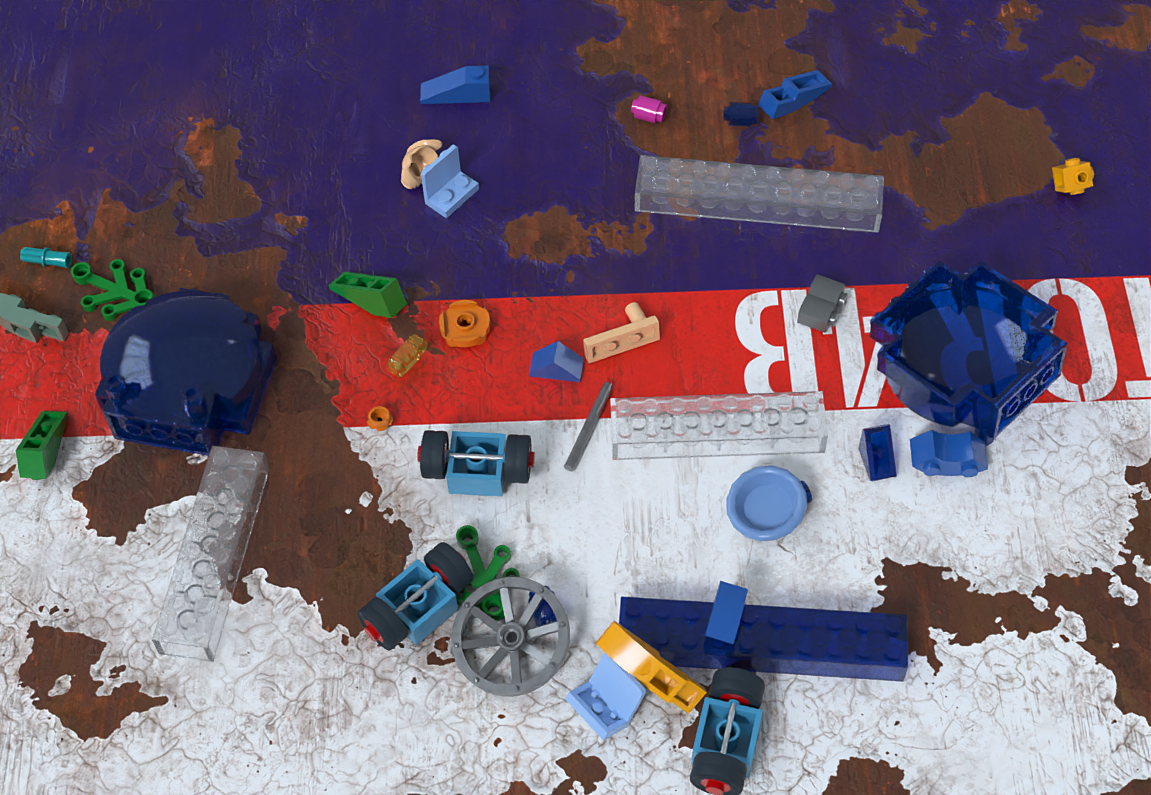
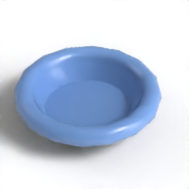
M773 465L755 467L742 473L731 485L726 498L727 515L733 527L747 538L760 542L778 540L791 534L802 522L807 509L806 491L800 479L787 469Z

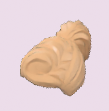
M435 139L421 140L407 149L402 162L401 182L404 187L413 189L422 184L421 172L427 165L438 158L435 151L441 148V141Z

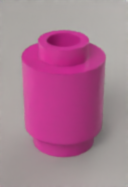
M641 95L638 99L633 100L631 106V113H634L635 119L655 124L657 122L663 123L667 112V104H663L661 100Z

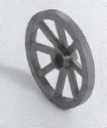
M522 577L500 578L476 589L460 607L452 627V651L459 669L476 687L497 696H520L542 687L558 672L569 649L570 625L562 604L545 586ZM509 589H521L535 593L518 623H515ZM499 591L506 622L503 625L477 608L484 599ZM544 599L551 606L557 622L525 631ZM472 614L497 632V637L463 641L465 627L470 615ZM558 632L557 646L551 659L527 643L528 640ZM517 636V640L510 643L511 637ZM501 646L478 673L470 666L464 651ZM520 651H524L545 666L534 677L523 682L521 678ZM510 653L512 684H497L486 680L504 657Z

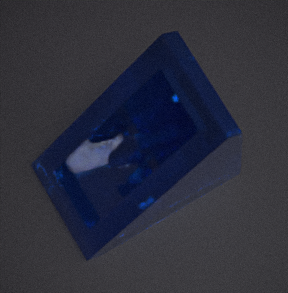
M890 424L862 429L858 449L869 480L876 481L896 477Z

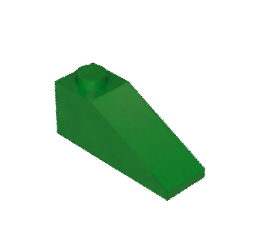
M343 272L328 285L330 290L375 316L392 318L407 304L396 278Z
M41 411L16 449L20 478L41 480L48 477L55 466L68 418L67 412Z

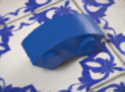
M931 430L910 439L912 467L924 472L926 476L974 477L978 472L988 470L985 442L971 431L949 435Z

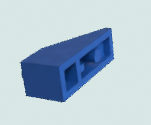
M465 66L421 83V104L490 102L489 66Z

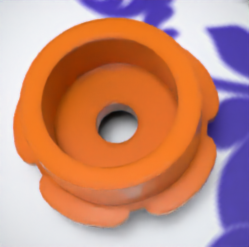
M382 406L372 408L368 414V426L377 431L386 430L388 425H391L393 422L392 415Z

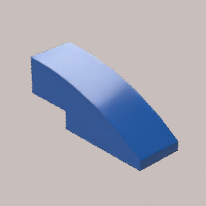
M818 70L784 78L781 86L763 91L758 106L771 119H775L810 103L831 88L832 83Z

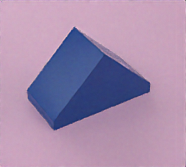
M559 341L533 352L529 377L580 382L584 358Z

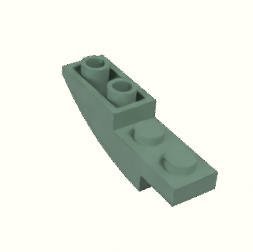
M0 293V325L3 328L35 343L39 341L42 335L65 341L69 333L63 319L59 316L42 314L32 308L26 309L23 300L17 295Z

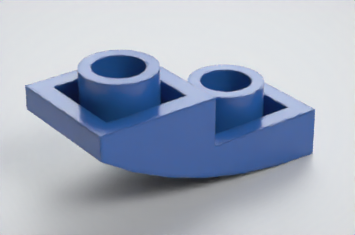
M720 581L704 636L734 644L748 589Z

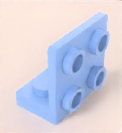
M454 144L449 149L444 150L434 162L427 165L421 172L425 204L445 218L449 217L479 190V184L460 171L458 147Z

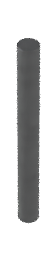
M604 382L564 465L566 470L574 471L613 389L611 383Z

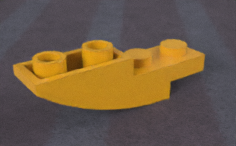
M613 621L596 641V644L625 671L632 674L646 688L668 704L671 701L688 714L707 693L704 686L662 658L659 651L616 621Z

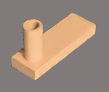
M634 302L627 305L625 312L632 323L583 339L585 357L588 363L660 340L659 321L656 316L646 318L638 303Z

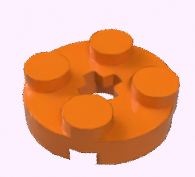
M472 300L453 302L449 305V309L440 315L439 326L441 335L451 347H471L483 344L490 331L489 313L485 308L483 309L478 306V303ZM464 320H467L468 324H470L466 327L460 326Z

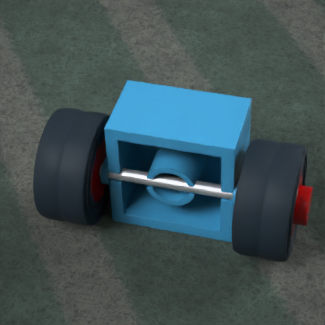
M425 430L421 446H418L417 460L420 462L422 478L445 479L446 477L449 494L503 496L504 477L507 483H528L530 470L535 465V452L532 451L531 436L510 434L506 440V434L452 431L449 450V438L446 431Z
M445 542L437 544L424 556L426 566L417 559L358 611L359 620L371 640L376 641L388 651L394 649L406 637L417 646L458 610L456 594L472 582L473 573L465 558Z
M732 667L720 668L715 671L709 692L710 698L705 697L692 751L690 782L699 790L713 795H740L742 793L744 780L750 776L763 710L759 708L762 704L765 683L758 675L744 669Z

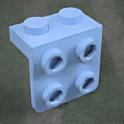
M605 653L602 655L589 682L570 691L566 701L604 741L627 728L646 691L632 674L625 671Z

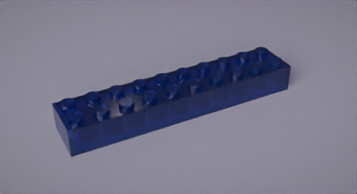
M621 596L619 624L659 651L660 656L675 667L703 669L732 667L750 672L899 682L904 681L908 669L907 615L744 604L734 644H729L704 636L714 602Z

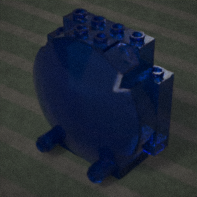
M939 260L932 267L926 268L918 280L909 283L901 295L892 298L888 306L883 311L875 313L870 320V338L882 345L877 353V370L886 376L897 398L911 411L931 422L948 427H954L961 423L974 427V434L985 442V446L993 443L995 438L1032 402L1042 396L1045 390L1061 376L1068 343L1050 332L1055 327L1058 310L983 262L978 263L974 268H969L962 275Z
M179 288L177 292L153 297L145 305L136 306L127 312L114 325L104 342L100 356L102 378L95 392V397L100 408L103 409L102 412L114 439L215 457L224 431L249 435L277 360L274 345L267 341H258L262 331L258 315L244 312L230 301L229 296L222 293H209L198 289Z

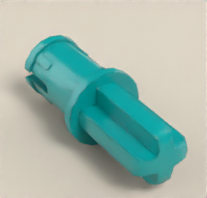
M24 247L20 251V259L23 262L42 264L43 267L52 265L69 268L72 261L70 252L51 251L48 247L44 249Z

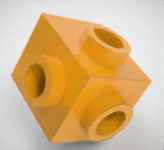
M1071 158L1065 160L1063 165L1052 167L1055 191L1070 192L1071 195L1084 193V188L1093 186L1094 171L1090 166V162L1080 161V158Z

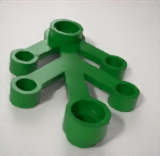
M115 259L109 265L116 284L93 274L90 265L85 262L77 263L71 268V275L76 283L80 285L89 283L107 291L97 295L84 296L81 299L84 311L92 312L97 309L99 304L122 298L128 300L116 305H104L101 313L106 321H113L118 317V314L131 310L147 313L152 311L157 305L155 294L146 289L145 281L147 277L142 268H135L130 272L131 280L136 286V292L129 290L124 274L126 266L121 259Z
M470 525L462 526L457 530V544L460 548L466 550L474 571L473 580L468 585L479 588L495 580L502 565L508 563L511 559L509 547L505 545L497 546L494 550V557L487 570H485L476 547L479 541L477 530ZM466 538L472 539L470 542H463ZM500 552L507 553L505 557L498 556ZM508 568L503 573V578L509 575L520 577L518 570L515 568ZM465 588L460 591L464 595L461 598H456L457 605L463 604L471 595ZM500 591L487 597L477 606V608L497 622L505 618ZM492 607H497L499 609L497 612L489 611Z

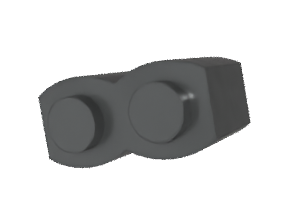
M817 274L800 307L797 323L824 333L827 332L829 326L834 327L839 315L836 311L838 307L843 308L848 296L847 293H844L846 284Z

